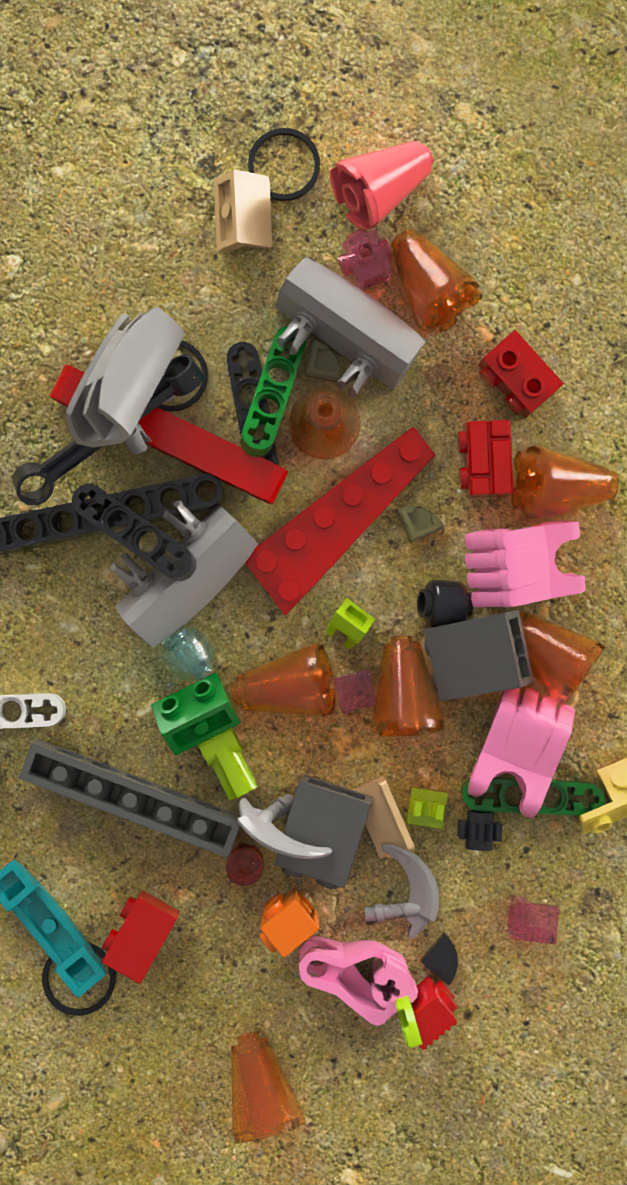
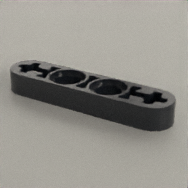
M248 342L233 344L227 353V365L240 436L251 404H245L240 400V391L247 385L257 387L262 374L257 349ZM245 350L247 356H253V360L248 361L249 373L252 375L257 372L258 377H246L236 382L235 377H243L240 364L233 363V359L239 357V351ZM267 399L259 401L258 406L261 411L270 414ZM261 438L259 440H253L252 442L255 444H260V441L263 439ZM274 440L270 452L264 455L266 460L273 461V463L279 465Z
M84 484L75 490L72 496L74 510L97 528L172 580L184 581L194 574L196 559L185 546L98 486ZM87 496L94 498L95 501L106 508L102 514L90 506L87 507L86 503H84ZM118 513L127 514L129 519L127 527L120 532L113 531L110 526L112 517ZM147 533L156 534L158 538L156 548L150 552L141 551L139 547L141 537ZM165 550L176 558H181L184 554L182 561L186 564L182 570L175 568L172 571L173 564L162 557Z

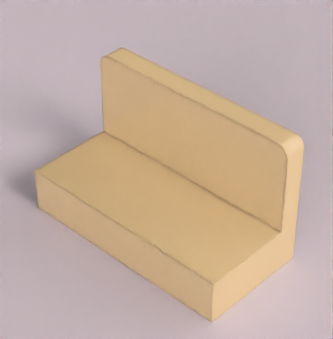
M232 170L214 179L217 251L230 253L244 246L262 249L271 248L273 241L269 177Z
M384 776L352 789L373 796L365 825L380 859L390 855L382 850L381 846L384 843L402 848L407 847L408 851L415 849Z

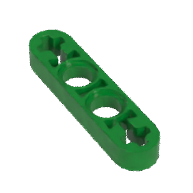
M288 326L280 328L274 336L240 438L241 447L247 454L254 457L266 455L273 446L306 347L305 340L295 355L289 354L288 359L281 357L284 346L280 348L277 339ZM273 368H281L286 371L289 379L281 383L275 382L271 379L269 371ZM262 399H271L277 404L278 411L273 414L264 413L259 408L258 403ZM258 424L266 425L262 435L263 440L260 441V444L253 443V436L256 433Z
M496 777L492 779L487 791L495 792L493 784H499L497 790L498 805H493V797H481L480 803H475L474 798L468 796L470 778L462 785V800L472 810L521 813L519 804L509 805L504 798L508 787L518 785L516 778ZM552 780L549 787H556L558 789L560 800L553 807H547L542 804L537 814L580 816L604 806V793L601 788L591 782ZM572 787L570 794L580 796L585 794V789H589V793L594 795L596 799L589 802L588 808H585L584 804L580 801L569 800L571 808H566L568 803L566 788Z

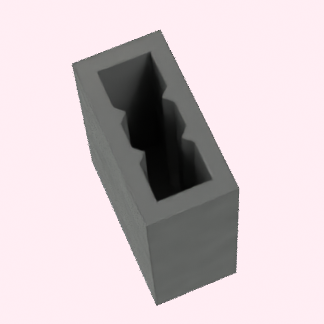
M519 609L424 629L426 635L424 641L425 650L431 658L434 672L432 683L434 689L438 692L440 701L521 688L534 683Z
M304 774L299 781L283 834L306 845L329 847L332 849V853L328 856L314 859L295 858L277 853L274 865L282 867V872L293 877L306 875L315 878L319 885L329 889H337L338 886L345 888L373 796Z

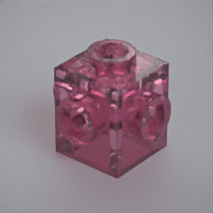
M360 229L346 236V241L341 244L342 255L337 256L343 276L347 277L350 275L353 284L361 290L389 280L392 269L388 260L392 259V253L386 238L380 240L376 229L366 232V229Z

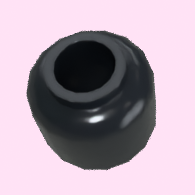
M431 580L418 593V615L424 618L425 623L431 627L465 621L467 616H470L473 612L471 594H468L465 585L459 581Z

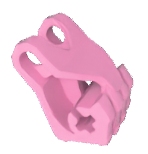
M568 520L552 521L522 529L492 528L466 534V548L473 549V552L465 554V564L467 569H475V571L467 574V582L469 588H477V591H473L471 594L473 607H514L584 592L585 577L573 573L562 574L557 569L554 561L556 551L561 544L580 537L579 522Z
M520 688L503 690L492 716V726L475 763L468 784V794L475 797L481 796L487 791L493 778L505 773L515 776L523 793L519 810L525 817L532 819L537 815L542 806L571 735L575 709L561 704L560 708L557 709L558 700L547 695H543L541 702H539V693L533 689L525 688L523 695L519 694Z
M311 936L299 949L300 978L305 984L338 996L370 1024L377 1026L384 1024L388 1018L397 1013L396 999L409 996L412 1003L417 998V986L415 980L412 979L404 957L399 952L379 942L358 940L342 943L320 936ZM371 957H377L371 963L372 972L369 971V982L354 964ZM319 960V961H322L323 963H317V962H313V961Z

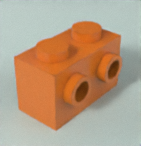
M297 886L284 896L278 892L263 905L265 910L262 912L260 925L262 933L259 936L272 953L278 950L283 958L319 930V913Z

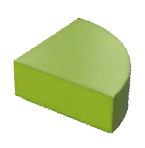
M409 996L396 999L395 1006L406 1045H409V1048L421 1045L422 1041Z

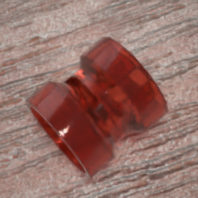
M245 843L236 846L231 851L226 864V871L230 880L240 886L252 885L258 881L262 875L264 865L263 854L253 844Z

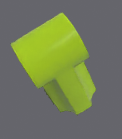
M234 728L198 745L209 767L213 766L229 801L239 798L258 787L256 779L242 754L243 748Z

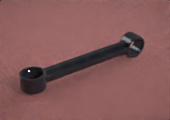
M182 354L171 360L140 419L173 395H187L201 384L204 373L191 355ZM74 440L42 464L30 462L21 465L16 469L12 477V483L18 498L27 505H40L46 502L53 493V483L103 446L92 448L77 444ZM32 476L45 478V482L40 489L33 492L21 490V485L27 478Z

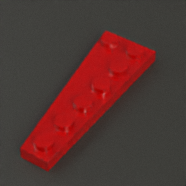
M414 426L258 545L245 562L284 615H287L435 456V453Z

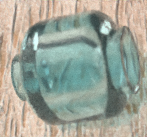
M182 626L161 643L164 647L161 652L162 660L180 680L194 677L198 681L213 669L210 663L215 657V649L199 629L195 627L186 629L185 626Z

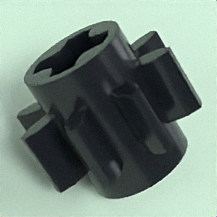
M468 810L467 820L458 819L457 837L465 840L466 849L491 851L493 850V841L502 842L503 824L500 821H494V812Z

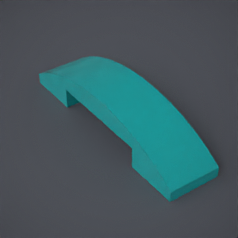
M16 859L0 870V903L7 912L12 910L57 965L55 969L57 974L73 994L79 998L107 974L100 959L59 903Z

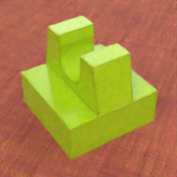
M346 598L329 621L325 633L332 637L337 630H340L348 636L343 646L349 650L356 643L359 644L375 621V618Z
M411 786L406 823L443 829L448 792Z

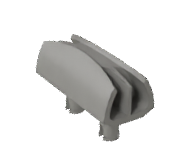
M307 257L288 275L279 291L275 308L293 320L277 339L280 348L292 338H295L289 354L295 355L311 333L353 362L342 378L337 381L340 390L353 379L356 381L349 394L350 397L358 395L360 389L371 375L394 391L426 342L414 329L376 299L343 277Z
M157 306L145 314H139L131 322L129 315L123 313L94 355L65 413L69 431L77 444L93 448L125 442L132 454H140L148 448L145 442H151V438L145 433L138 421L185 336L180 326ZM174 395L163 403L171 401L174 398Z
M180 500L175 501L173 505L181 514V520L167 510L163 514V518L184 536L180 544L185 546L195 556L196 570L189 579L175 581L156 568L146 573L128 553H123L120 556L130 571H126L114 562L110 567V571L115 573L132 589L115 606L116 610L125 623L153 648L169 638L199 613L233 578L258 545L252 536L219 504L202 521H199ZM170 553L165 557V559L173 564L172 571L175 568L182 570L186 564L182 561L184 554L181 558H176Z

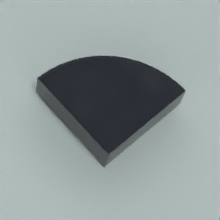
M443 932L422 956L421 962L449 986L457 972L458 957L453 942Z

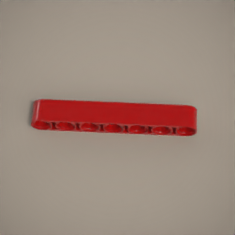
M65 364L49 397L68 407L85 372ZM158 407L138 421L145 433L151 438V442H145L147 446L205 474L215 476L218 480L268 504H274L289 473L279 465L262 457L251 456L241 447Z

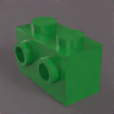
M217 672L151 704L161 736L175 756L241 724L231 696Z

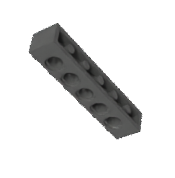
M43 740L31 743L18 777L21 780L227 858L240 827L237 820L241 816Z

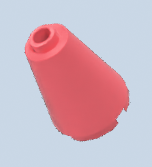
M412 141L340 160L334 164L336 167L330 170V182L338 204L345 202L350 210L345 215L357 229L367 231L379 224L431 174L433 156L426 145Z

